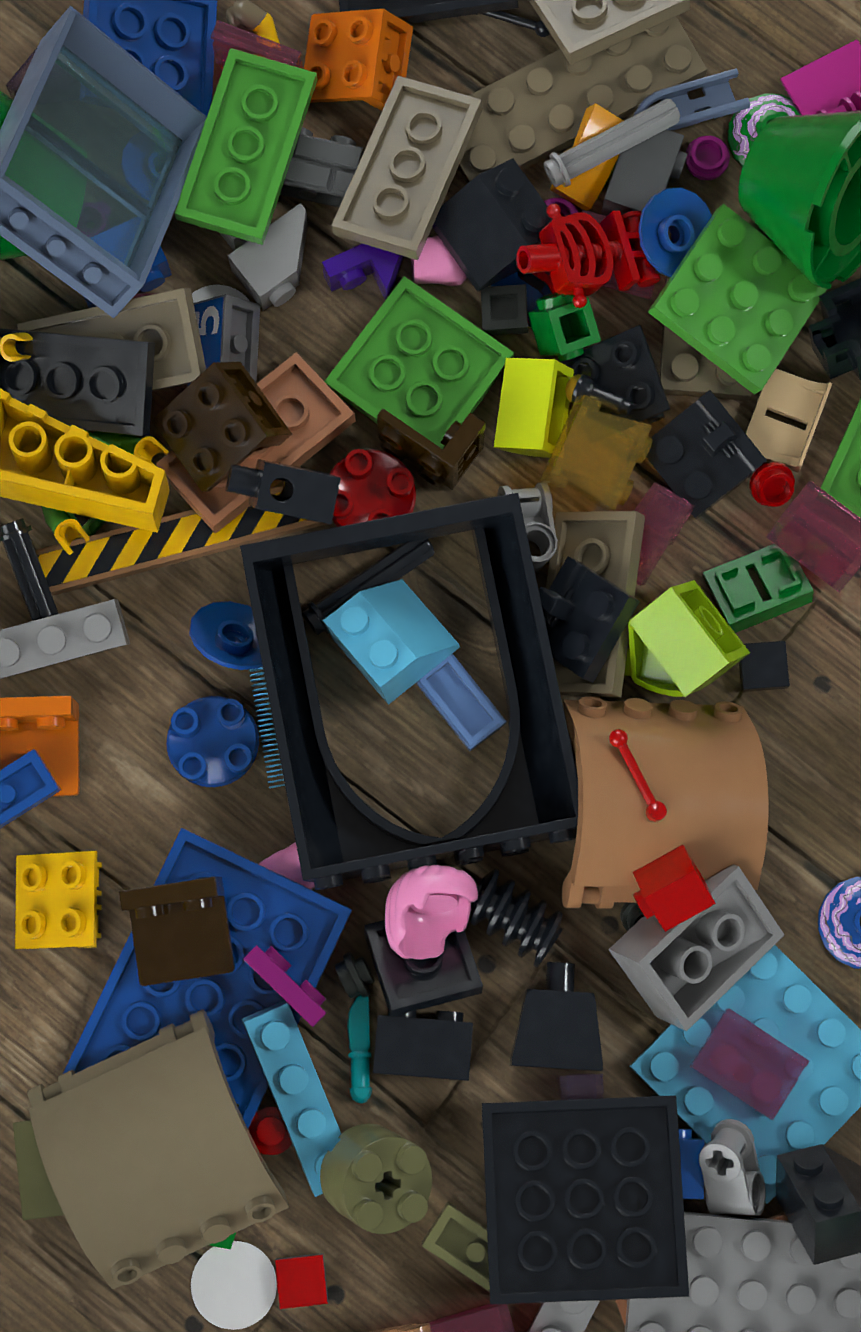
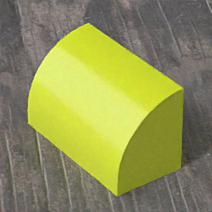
M506 358L494 448L527 456L562 459L570 404L566 397L565 389L567 382L573 377L574 370L555 359Z

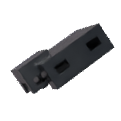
M860 278L820 295L823 320L808 326L812 349L830 379L854 370L859 380H861Z

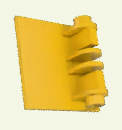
M97 851L16 856L15 949L97 948V939L101 938V933H98L99 915H97V911L102 910V905L97 904V897L102 896V891L97 890V887H99V868H102V863L97 862Z

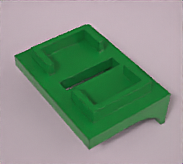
M787 539L703 572V578L722 617L735 633L813 601L814 590ZM754 567L770 600L763 602L747 571L748 569Z

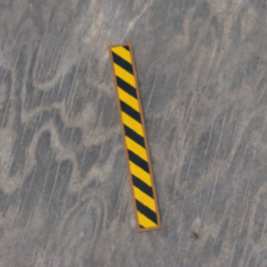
M283 486L271 489L270 493L272 495H279L283 490ZM250 506L215 534L192 509L162 517L158 533L126 526L89 536L90 540L87 543L83 538L73 540L70 548L74 553L68 555L60 544L35 551L53 596L234 549L241 545L257 543L326 525L327 523L269 512Z

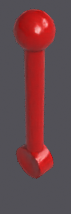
M621 729L613 730L609 736L610 744L619 749L648 805L646 808L647 818L652 822L662 820L667 814L666 806L654 798L627 745V733Z

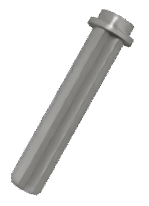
M665 99L560 155L555 152L549 155L550 160L544 162V168L549 180L555 187L561 184L567 187L571 185L570 179L678 124L680 113L676 104L671 99Z

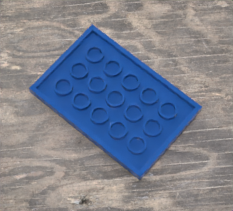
M181 828L154 886L215 876L222 877L235 970L231 973L142 986L139 983L133 934L131 931L63 1074L70 1070L78 1073L160 1035L159 1029L171 1023L176 1027L189 1021V1015L204 1009L215 1033L214 1043L225 1077L242 1118L249 1129L269 1086L241 1019L279 1003L284 999L243 958L256 945L264 952L272 946L292 965L285 973L300 986L306 979L316 989L353 909ZM290 1006L298 1026L302 1016Z

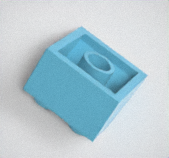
M403 579L359 591L323 620L335 643L388 705L460 648L459 643Z

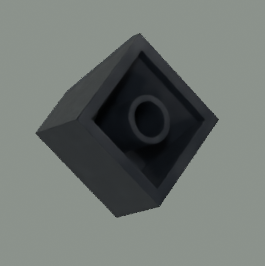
M514 158L477 175L441 206L432 228L478 292L520 271L516 261L519 247L541 244L539 232L552 221V218L546 213L548 206Z
M823 1144L777 1155L776 1199L789 1222L792 1223L795 1233L813 1264L816 1265L861 1253V1166Z

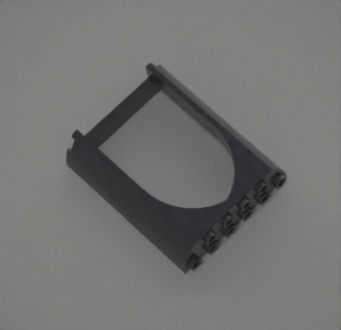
M518 493L240 546L303 881L314 882L315 890L341 886L344 884L343 880L362 877L363 884H371L391 879L390 871L403 868L411 870L424 865H438L437 862L455 859L456 866L468 865L483 861L485 852L501 850L502 857H508L529 852L531 843L550 840V844L576 839L578 777ZM472 530L506 696L509 735L504 764L490 794L468 820L444 837L422 835L388 821L365 804L341 774L334 761L325 734L293 564Z

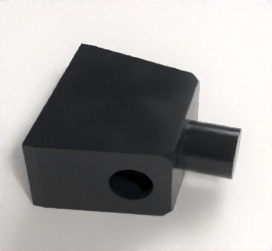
M258 459L255 469L231 464L227 477L226 492L250 496L249 505L256 509L332 524L341 478L326 472ZM276 479L282 480V492L279 495H272L270 493L272 482Z
M547 962L546 990L527 989L525 991L510 1057V1066L603 1071L595 995L588 992H574V963Z

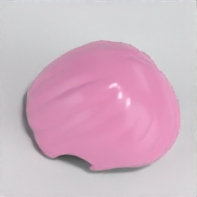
M424 865L411 869L401 875L390 888L385 905V930L390 947L400 957L405 959L423 960L440 956L444 952L446 937L453 931L463 932L467 926L471 903L478 899V890L474 879L463 870L441 865Z

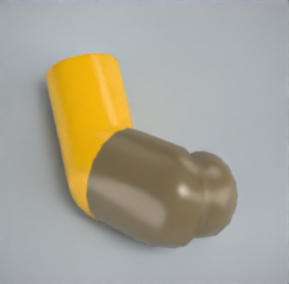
M236 0L234 5L226 10V20L230 27L241 30L246 26L254 32L261 57L271 58L281 53L275 24L269 13L249 0Z

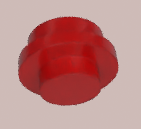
M780 462L766 463L753 473L749 483V490L759 504L778 507L787 503L792 497L795 478L792 471L785 464Z
M266 1107L255 1114L248 1130L259 1152L265 1155H278L286 1151L292 1145V1142L278 1108Z

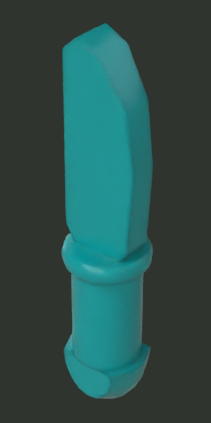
M360 995L355 998L349 1008L347 1031L350 1050L348 1057L351 1059V1088H349L352 1099L356 1103L362 1104L372 1094L369 1058L372 1055L371 1052H367L370 1048L369 997L363 998Z

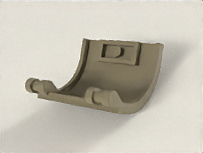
M204 1009L189 1015V1021L176 1027L171 1023L159 1029L160 1035L78 1073L70 1070L59 1075L58 1082L44 1087L40 1084L27 1091L31 1107L28 1110L36 1143L52 1189L78 1243L92 1265L112 1290L122 1285L131 1284L147 1273L167 1264L176 1263L190 1253L212 1243L221 1242L228 1238L229 1235L255 1223L264 1222L274 1214L289 1208L284 1190L262 1158L235 1102L214 1043L215 1033Z

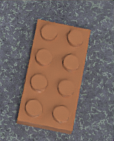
M297 352L256 383L292 435L279 446L257 448L240 466L255 469L257 460L261 459L300 467L356 422L355 413ZM173 450L155 463L157 467L165 470L168 482L215 534L250 507V496L226 492L228 475L211 491L202 492ZM274 480L270 486V490L273 487H275L278 483H280L282 480Z

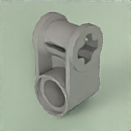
M546 482L537 483L535 488L513 490L508 485L500 486L497 496L512 493L519 494L528 541L536 543L541 552L539 557L532 556L536 573L553 557L557 550L558 540L552 515L553 504L550 488Z
M733 1119L722 1120L716 1124L711 1133V1141L704 1145L699 1154V1164L705 1185L708 1210L711 1214L761 1215L765 1206L766 1189L758 1164L754 1136L751 1130L742 1122Z

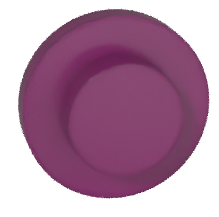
M715 136L698 137L689 144L686 150L688 154L685 161L686 167L693 176L701 180H713L720 177L726 171L730 161V153L726 144Z

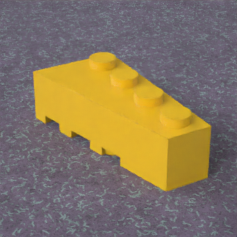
M0 389V497L158 533L170 491L165 470L113 444L107 445L89 436L87 431L73 424L69 426L48 416L46 411L32 404L28 406L12 398L10 393Z

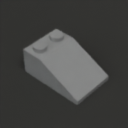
M734 864L705 880L716 903L715 905L666 932L655 915L649 919H646L644 916L608 949L654 1015L684 1031L690 1029L784 936V933L740 867Z

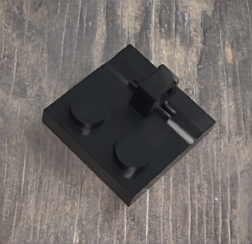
M711 390L706 392L638 447L695 519L699 518L749 478L759 467L768 463L767 459Z
M567 556L550 588H539L552 657L582 679L594 683L640 601L580 561Z
M385 920L364 925V936L390 1017L482 994L483 984L465 931L460 933L457 931L451 932L445 939L444 952L440 956L417 960L402 958L390 947L386 936Z

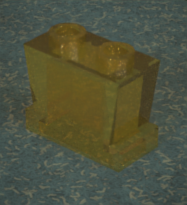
M587 395L578 396L573 403L540 481L554 488H565L567 484L602 509L615 511L618 504L621 506L625 504L632 491L634 481L629 479L636 462L641 464L650 450L652 438L648 437L652 425L600 412L599 409L602 402Z

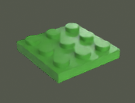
M722 204L716 209L648 313L755 395L764 388L819 303V296L824 294L827 289L811 283L771 240L725 204Z
M403 276L324 382L342 400L375 423H377V415L383 408L444 449L445 446L441 444V441L447 430L456 420L462 424L467 416L474 412L503 373L506 358H514V352Z

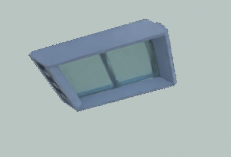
M72 6L64 12L40 40L0 129V236L112 318H115L146 282L179 201L207 116Z

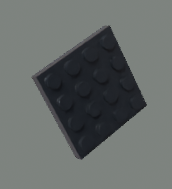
M676 1095L482 1103L490 1305L689 1297Z

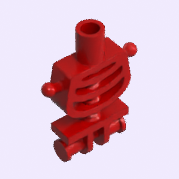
M550 204L546 209V213L552 218V221L539 232L541 244L520 246L516 255L517 266L521 273L550 272L555 292L558 294L574 295L572 302L576 308H583L587 303L586 296L594 294L607 283L613 271L619 291H627L636 283L639 287L652 286L661 280L660 274L656 273L655 268L647 261L640 246L638 227L641 211H631L621 215L620 210L612 211L599 224L595 218L583 212L562 217L560 207L557 204Z

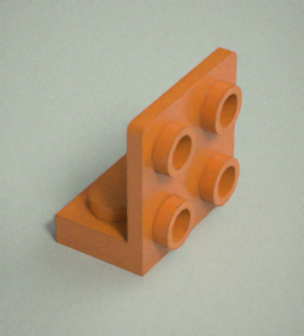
M385 9L313 14L310 20L304 63L305 70L317 73V83L310 103L362 100L382 111L397 76L406 78L413 26Z
M72 696L0 698V770L35 749L61 791L51 797L77 796L80 792L79 703Z

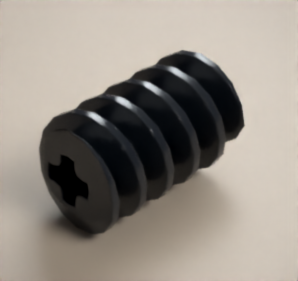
M495 868L485 875L477 886L478 899L471 903L473 912L470 924L476 926L484 919H489L486 934L492 936L499 930L504 929L502 945L507 947L519 939L518 956L522 958L534 949L536 951L534 966L538 968L563 930L560 928L563 913L558 910L548 918H545L547 902L541 900L530 908L528 904L531 891L526 889L518 896H512L515 881L510 879L500 887L497 886L499 870Z

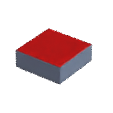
M324 1253L275 1259L280 1309L328 1304Z

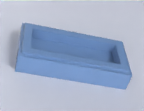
M453 653L416 682L417 686L469 751L476 748L507 722Z

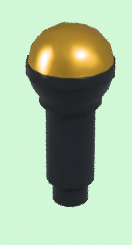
M577 374L567 382L565 389L566 397L574 405L593 404L618 415L622 413L627 416L632 410L633 403L627 401L625 397L599 388L585 374Z

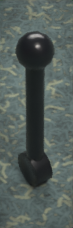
M504 11L480 13L535 30L536 34L540 37L550 35L542 20L536 22Z

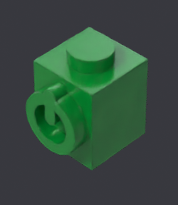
M555 292L544 295L536 300L538 308L527 313L540 355L557 356L558 361L569 360L584 354V347L601 341L589 297H586L587 303L583 308H576L573 305L574 295L558 294Z

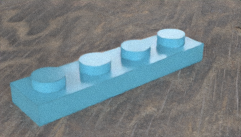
M283 1000L241 1020L312 1193L317 1197L323 1194L320 1184V1170L323 1158L327 1151H332L341 1140L338 1138L341 1135V1131L290 1006Z

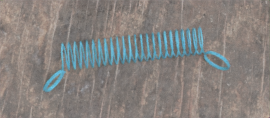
M260 667V668H258L257 670H255V669H250V670H248V671L254 672V671L263 670V667ZM264 672L251 674L249 676L255 677L259 675H264ZM265 677L252 679V680H250V681H251V682H256V681L264 680ZM266 682L253 684V685H251V686H252V687H257V686L265 685ZM267 687L254 689V690H252V691H253V692H258V691L266 690ZM268 692L255 694L253 697L267 695ZM269 697L254 700V702L268 700ZM270 703L257 704L255 707L269 705ZM271 708L258 709L256 712L270 710ZM264 713L257 715L256 717L272 715V713ZM273 718L261 719V720H258L257 722H264V721H268V720H273ZM267 723V724L259 725L258 727H265V726H270V725H274V724H273V723ZM269 728L260 730L259 732H267L275 729ZM270 733L261 735L260 737H268L276 734ZM276 738L262 740L261 742L273 741ZM277 743L263 745L262 747L264 748L277 745ZM278 748L264 750L263 752L266 753L278 750ZM278 753V754L266 755V756H263V757H264V758H268V757H272V756L279 755V753ZM272 759V760H267V761H264V762H265V763H269V762H274V761H277V760H280V759ZM281 764L265 766V768L275 767ZM282 769L270 770V771H266V773H272V772L280 771V770H282ZM283 774L267 776V778L282 776ZM284 779L268 781V783L284 781ZM285 784L270 786L269 788L285 786Z

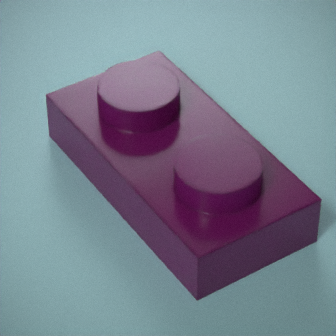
M256 945L243 958L312 1027L327 1014L320 1007L326 998L306 979L300 986L285 973L292 965L272 946L264 952Z

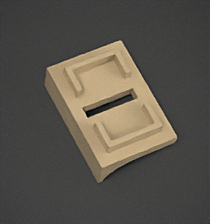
M775 369L760 393L745 433L768 462L783 463L790 470L799 473L831 389V382H813ZM766 410L804 423L807 426L803 430L765 416Z

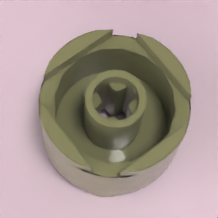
M377 1124L356 1125L347 1129L338 1137L341 1140L332 1151H327L320 1170V1184L323 1195L337 1212L362 1229L376 1234L397 1232L425 1217L428 1211V1199L432 1188V1171L426 1153L422 1148Z

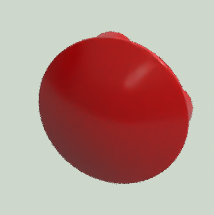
M355 449L349 452L331 470L330 474L341 478L332 519L337 527L413 513L416 503L414 478L408 468L395 456L379 450Z

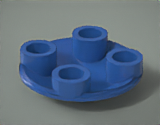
M220 696L203 697L188 703L173 714L167 733V752L173 767L189 782L202 787H221L235 782L251 768L259 749V733L253 717L239 701Z

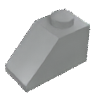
M301 203L270 224L263 245L247 241L228 255L231 271L256 303L260 304V308L263 311L272 304L278 307L286 303L295 294V288L299 286L308 228L306 209Z

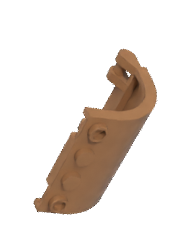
M592 696L582 697L579 700L564 699L563 710L568 733L574 748L578 776L577 834L571 870L562 885V903L564 908H580L583 903L595 904L597 909H612L614 902L637 903L633 894L639 891L640 888L633 872L681 845H684L704 880L734 864L740 867L754 890H758L768 833V781L761 741L754 724L743 706L727 701L717 702L715 705L694 704L686 700H673L670 703H650L640 698H630L625 702L604 701ZM621 729L627 733V745L654 798L666 806L667 814L662 820L652 822L647 818L646 808L648 805L619 749L610 744L609 736L613 730Z

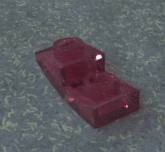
M657 482L651 486L634 510L645 516L636 582L640 586L646 584L665 549L674 543L695 506Z

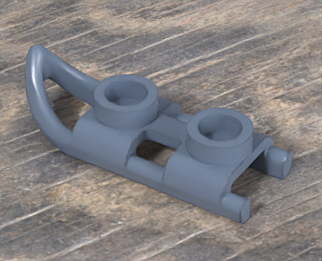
M737 68L656 91L641 102L634 115L648 109L651 104L658 100L671 99L676 104L680 113L678 124L667 129L674 131L750 108L749 98L737 101L734 98L728 81L738 77L739 73ZM702 87L704 96L690 100L687 92Z

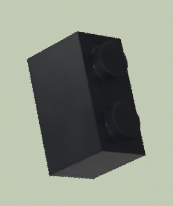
M389 1010L388 1016L378 1015L373 1073L469 1081L473 1023L463 1022V1012L436 1010L435 1020L416 1018L417 1010L395 1017H390Z

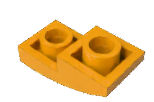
M594 103L585 110L573 147L624 120ZM620 154L570 179L571 185L564 187L561 184L555 187L552 184L550 190L585 211L590 210L609 178Z

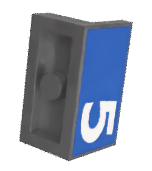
M228 294L195 302L194 308L206 369L213 362L240 361L256 383L260 304Z

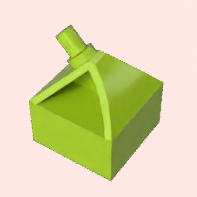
M693 580L670 587L629 620V648L627 650L624 676H631L637 685L647 690L673 697H686L709 686L749 655L750 652L696 581Z

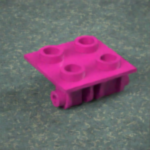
M857 39L780 78L782 85L801 115L861 110V45Z

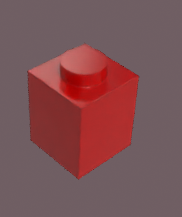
M684 845L675 848L633 872L640 888L639 891L633 894L639 908L646 919L655 915L665 932L716 904L703 876Z

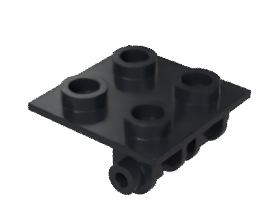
M641 325L584 349V354L578 357L560 361L574 370L573 376L585 374L599 388L625 397L627 401L633 403L632 410L628 416L622 413L618 415L593 404L575 405L588 444L644 420H647L649 424L658 422L665 418L663 412L670 410Z

